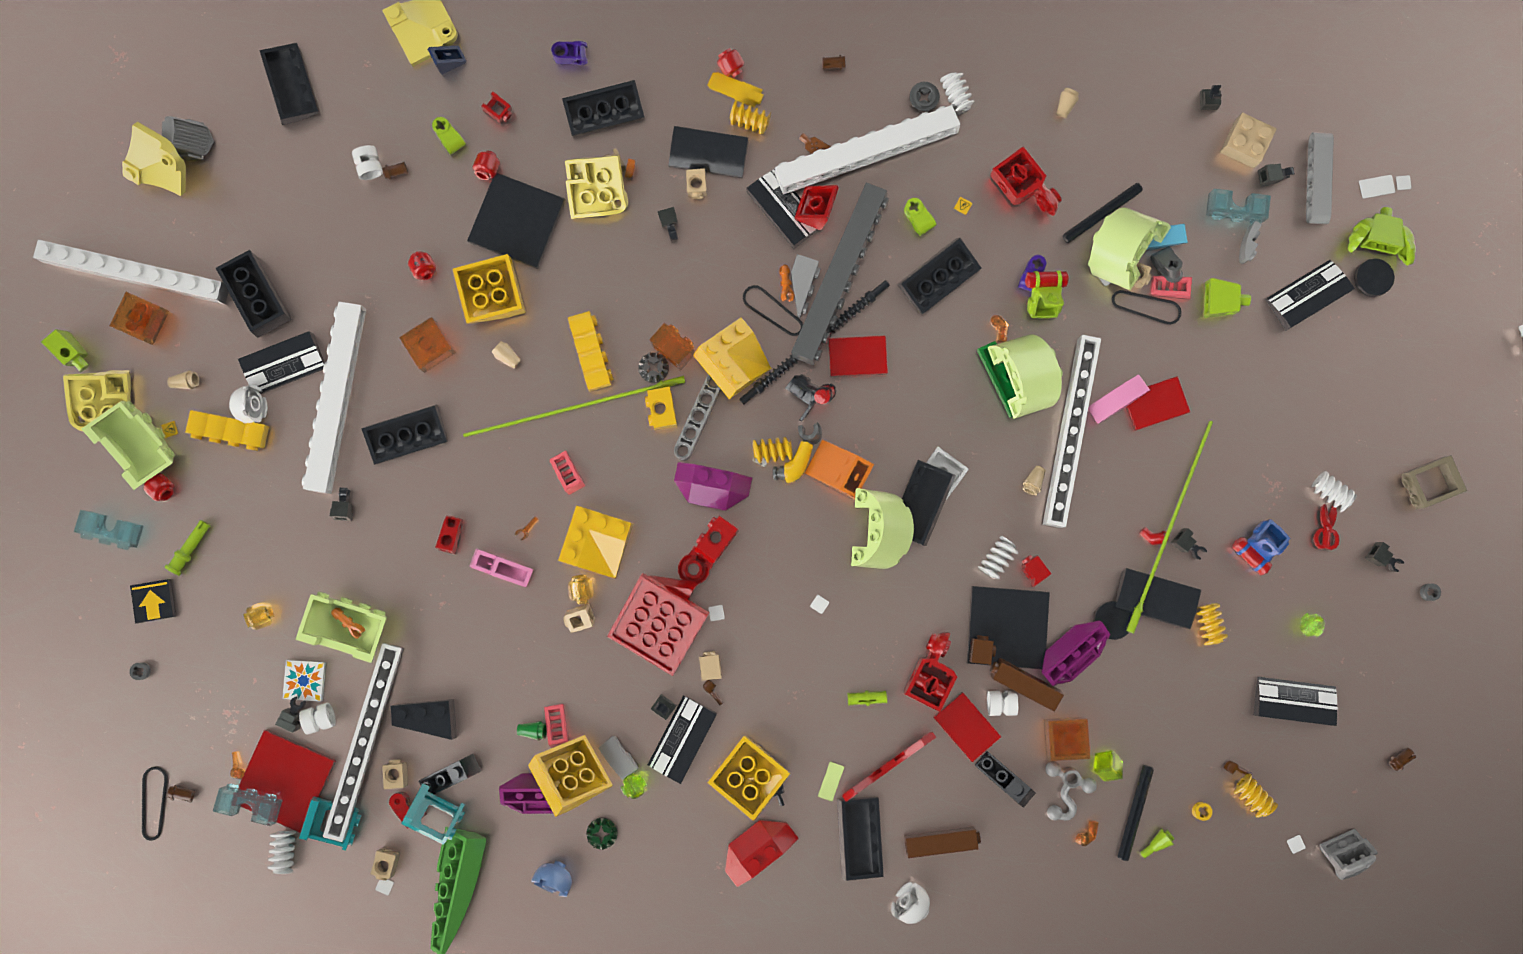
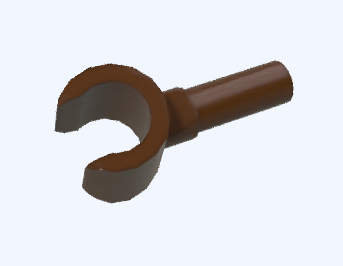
M707 680L703 685L704 690L719 705H722L723 701L713 691L716 685L712 681Z
M1228 761L1223 767L1232 775L1236 770L1245 775H1252V772L1243 769L1232 761Z

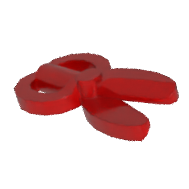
M1323 504L1321 506L1320 521L1323 527L1317 529L1313 536V542L1319 549L1333 550L1339 545V534L1336 530L1332 529L1337 518V508L1333 506L1330 509L1329 515L1327 505ZM1323 532L1322 545L1319 543V534ZM1331 534H1333L1334 536V543L1332 546L1330 545Z

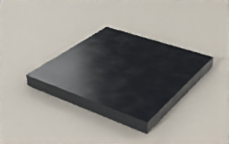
M496 173L495 177L492 178L467 242L500 255L508 254L511 259L538 269L566 200L560 196Z
M972 586L967 664H980L969 662L971 638L977 639V635L989 637L988 641H994L993 645H996L995 657H992L991 665L1001 658L1018 668L1042 669L1047 646L1050 592Z

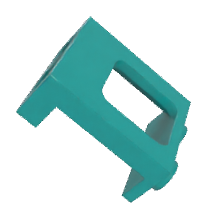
M422 784L401 824L444 845L447 839L451 840L457 830L454 826L456 822L460 823L465 814L462 811L465 804L461 803L458 807L428 792L429 786ZM428 806H434L452 816V821L444 834L421 823V819Z
M313 797L299 839L306 841L308 838L340 846L342 850L346 851L348 845L352 846L356 834L352 832L354 826L358 827L362 816L358 814L360 809L354 808L349 829L343 842L324 838L321 825L325 812L331 810L333 801Z

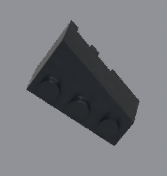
M454 699L390 706L392 726L450 740L457 738Z

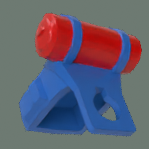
M1269 519L1260 522L1254 528L1253 535L1248 539L1245 537L1236 539L1232 548L1236 551L1237 555H1240L1252 567V570L1262 576L1269 572L1272 566L1270 561L1275 555L1278 556L1284 552L1291 538L1280 526Z

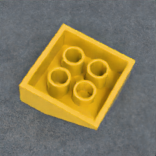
M508 254L453 268L467 324L509 318L526 313L513 261Z
M742 317L701 344L693 355L729 400L771 370V366L754 332Z
M576 505L558 561L616 579L634 524Z
M585 735L535 755L528 765L555 817L578 807L613 786Z
M743 736L707 783L754 821L782 786L790 772L748 736Z

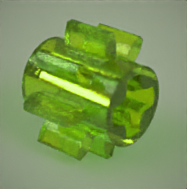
M1306 613L1301 618L1300 629L1306 636L1315 635L1318 637L1324 632L1325 621L1320 615Z
M631 774L623 779L624 785L620 788L627 798L636 799L643 795V787L647 785L640 775Z

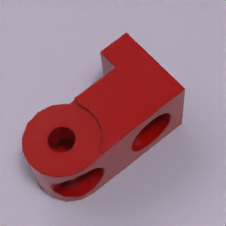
M448 515L445 517L435 546L436 549L456 554L463 519Z
M406 792L395 793L389 799L390 807L402 822L412 804Z

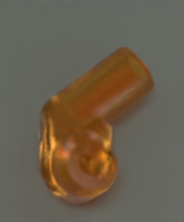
M994 315L990 321L998 331L997 341L1006 342L1009 325L1001 316Z
M1089 820L1087 832L1077 834L1076 843L1081 844V846H1087L1094 841L1099 822Z

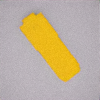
M713 72L707 84L710 89L734 98L736 101L746 105H751L753 108H755L756 104L760 105L764 96L761 93L763 89L725 76L719 72Z

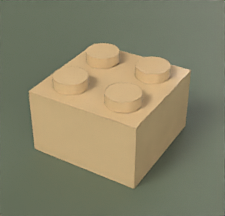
M1242 112L1235 119L1220 153L1251 168H1255L1262 162L1277 128Z

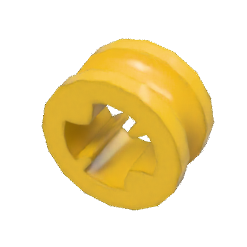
M1198 802L1193 806L1192 813L1195 818L1206 821L1212 816V808L1206 803ZM1204 806H1205L1204 811L1206 812V814H1205V815H1202V814H1201V817H1200L1199 815H1200L1201 812L1198 811V810H1199V808H1204Z

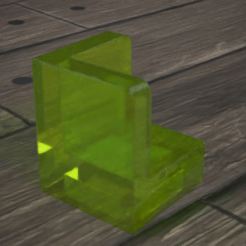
M1113 750L1095 753L1094 771L1105 782L1123 779V761Z

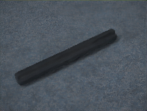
M1139 183L1132 185L1064 233L1063 239L1067 243L1073 241L1107 215L1143 191L1142 186Z
M1147 765L1142 767L1118 852V858L1124 861H1128L1130 858L1154 768Z

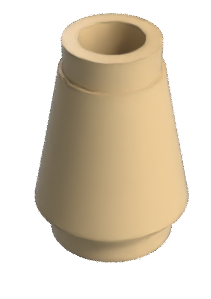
M1065 88L1064 92H1061L1056 114L1067 118L1079 100V93L1073 89Z
M503 341L492 351L495 358L512 368H515L521 361L511 347Z
M188 370L169 377L167 382L170 388L194 389L199 385V377L196 372Z
M1035 466L1024 481L1023 490L1034 496L1041 492L1046 470L1043 467Z

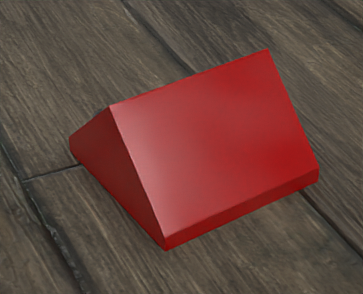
M838 185L806 186L794 219L821 230L829 219L839 189Z

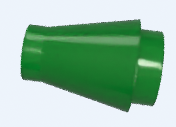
M538 721L518 724L517 735L538 741L545 739L547 735L546 723Z

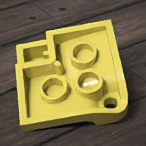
M441 0L397 2L382 10L412 67L431 58L428 51L429 47L452 46L457 39V30Z
M139 122L133 124L129 151L126 159L123 161V176L138 185L141 183L150 184L172 191L179 196L183 195L186 192V165L177 153L174 145L168 139Z
M619 155L585 157L565 161L568 178L566 180L571 219L619 214L627 209L628 198L624 189ZM617 200H620V201H621V203H622L621 206H618V205H617V203H616Z
M109 370L98 373L65 374L63 376L68 419L70 424L77 430L83 431L81 428L120 401L131 402L130 370Z

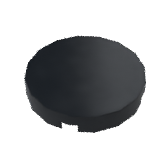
M1377 258L1363 262L1356 269L1354 276L1357 288L1366 296L1371 297L1381 296L1388 292L1393 286L1395 279L1391 266L1384 260Z
M1109 601L1100 605L1093 619V622L1101 621L1111 634L1109 639L1112 640L1121 639L1129 634L1126 630L1132 617L1131 612L1114 608L1116 601Z

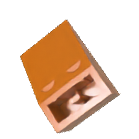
M822 440L805 474L855 500L856 488L862 489L874 464L856 454Z

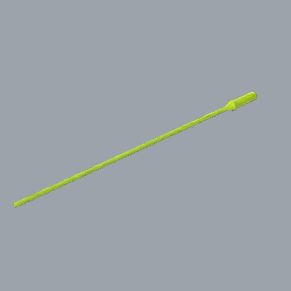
M680 376L664 381L660 380L659 383L652 386L464 433L463 436L467 437L656 388L686 383L685 378Z
M1209 421L1140 602L1134 608L1126 630L1134 634L1143 612L1144 600L1213 424L1212 421Z

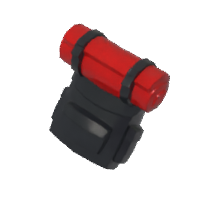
M803 374L800 376L795 375L786 386L788 391L809 405L799 419L801 422L806 418L816 402L827 404L835 397L837 392L836 386L832 383L823 384L819 387L811 383V379Z

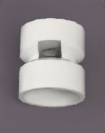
M361 146L352 151L359 179L370 180L383 174L381 164L377 161L379 157L375 146Z
M999 690L988 691L987 709L989 716H1001L1002 713L1006 716L1017 715V692L1014 690H1004L1003 693Z
M329 703L318 705L316 709L308 708L299 713L300 724L306 735L318 732L320 728L325 730L334 727L336 724L335 714Z

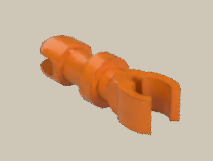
M785 264L779 269L782 276L780 283L783 287L781 300L782 302L787 300L786 295H788V301L790 302L794 300V292L790 287L792 285V281L789 280L790 268Z
M335 608L331 611V615L336 620L343 623L342 626L344 628L347 627L354 638L358 639L362 636L360 633L365 631L362 625L354 623L351 617L348 618L340 608Z

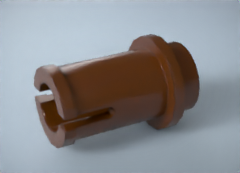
M845 56L823 57V70L840 68L842 70V68H846Z
M405 162L391 166L385 165L382 168L385 179L389 178L391 180L392 177L408 174Z
M1406 748L1396 757L1392 756L1389 764L1395 771L1403 770V766L1415 759L1416 755H1413L1415 753L1410 748Z
M178 785L170 786L167 792V798H170L171 801L177 799L189 803L193 801L195 790L179 788Z

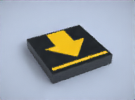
M171 579L130 585L135 624L176 617Z

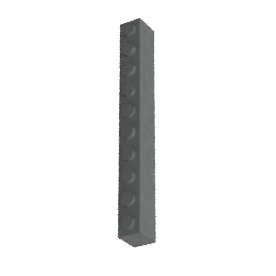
M866 182L792 349L793 358L813 366L815 361L820 360L823 352L821 350L823 343L827 344L830 337L829 329L836 324L838 318L836 313L838 309L841 310L845 303L843 297L846 292L849 293L853 283L851 279L853 275H857L860 268L858 263L866 255L867 248L865 247L874 237L875 231L873 229L875 225H879L882 215L880 213L882 208L886 209L888 205L887 190Z

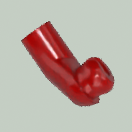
M1144 527L1139 534L1150 544L1161 545L1167 531L1153 534L1147 527Z

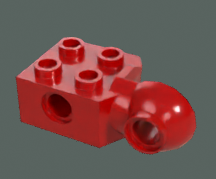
M1021 147L992 169L991 178L1013 205L1021 204L1034 195L1037 205L1044 213L1052 216L1057 213L1062 199L1054 188L1048 190L1043 184L1047 175L1024 147Z
M718 516V518L713 517L707 525L710 529L706 534L702 532L696 540L698 545L696 547L693 546L690 553L680 560L678 564L679 577L682 580L697 584L704 582L709 575L710 569L718 561L739 530L721 516ZM714 533L721 534V540L717 543L711 540ZM692 564L699 566V572L696 575L689 573V566Z
M949 632L933 633L926 646L929 652L926 657H920L903 691L905 695L941 712L957 679L954 670L938 662L940 656L945 657L951 645V641L948 640L950 637Z

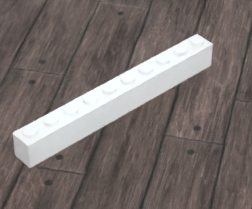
M952 105L948 107L942 106L931 113L924 112L916 118H907L899 124L888 125L882 130L870 131L865 136L853 137L848 142L836 143L828 149L816 150L811 155L799 156L794 161L782 162L775 167V176L784 195L957 134L960 122Z
M43 240L37 241L33 258L43 263L220 304H225L228 296V290L221 281Z
M338 302V306L334 310L335 323L330 331L332 339L327 347L328 360L323 367L325 376L324 381L320 383L321 396L316 404L318 412L317 417L313 420V437L309 441L311 449L305 462L307 467L306 474L302 478V485H304L303 489L327 494L332 493L366 308L362 305Z
M1081 335L1077 339L1043 525L1064 528L1067 524L1101 338Z
M382 643L323 834L324 838L343 842L346 838L403 648Z

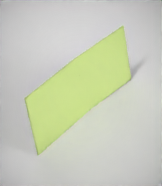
M833 762L829 763L818 797L833 801L844 766Z

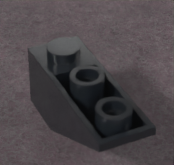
M988 751L975 764L982 773L1023 808L1036 794L1026 783Z
M471 754L419 780L420 785L425 784L429 786L428 792L436 794L481 772V769L474 754Z

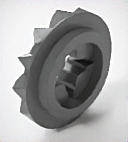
M930 82L917 83L910 91L912 106L919 111L928 112L934 109L939 102V91ZM921 94H923V95L929 94V96H928V98H927L928 101H926L925 99L922 100V101H919L920 98H921Z
M649 352L639 362V373L648 382H659L668 374V361L658 352ZM648 362L652 364L658 363L657 369L659 373L654 370L649 371L650 366Z

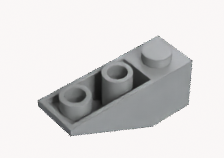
M799 254L796 256L791 271V280L797 317L801 318L802 313L806 314L809 303H806L808 296L813 294L815 286L812 283L814 278L818 279L821 268L818 267L819 261Z

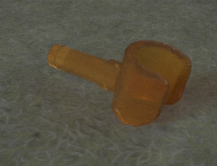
M534 517L527 526L518 529L515 532V536L522 531L524 537L521 540L528 538V531L538 519Z
M232 752L233 768L231 769L230 776L234 779H242L245 770L244 768H238L237 752Z

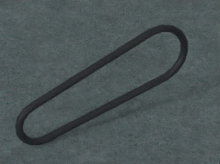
M752 285L745 289L743 301L748 308L791 336L799 335L800 331L791 333L750 306L745 299L746 293L752 288L760 289L800 323L802 329L803 322L762 287Z
M1124 290L1116 291L1112 296V303L1115 307L1164 324H1174L1181 317L1182 311L1180 306L1171 300ZM1118 293H1124L1171 303L1178 308L1179 314L1177 319L1167 322L1119 306L1115 303V296Z
M159 767L147 769L142 778V835L149 841L156 840L160 836L162 829L167 774ZM151 770H159L164 775L157 835L149 838L145 834V778Z

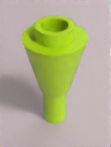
M1161 828L1150 842V845L1140 853L1144 858H1147L1153 852L1174 845L1172 841L1175 838L1168 829L1164 831Z

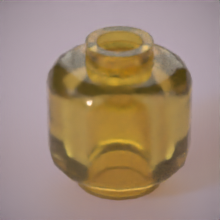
M587 575L571 577L572 580L567 584L569 598L572 601H576L577 604L588 603V600L594 596L592 580L587 578Z
M263 602L247 607L246 613L243 614L247 627H251L253 630L270 626L272 623L271 618L275 617L271 606L267 607Z

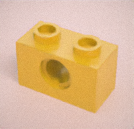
M664 387L648 390V396H645L646 407H650L651 415H648L649 425L653 426L655 430L677 427L671 388ZM663 404L666 406L665 411L661 414L656 413V407Z

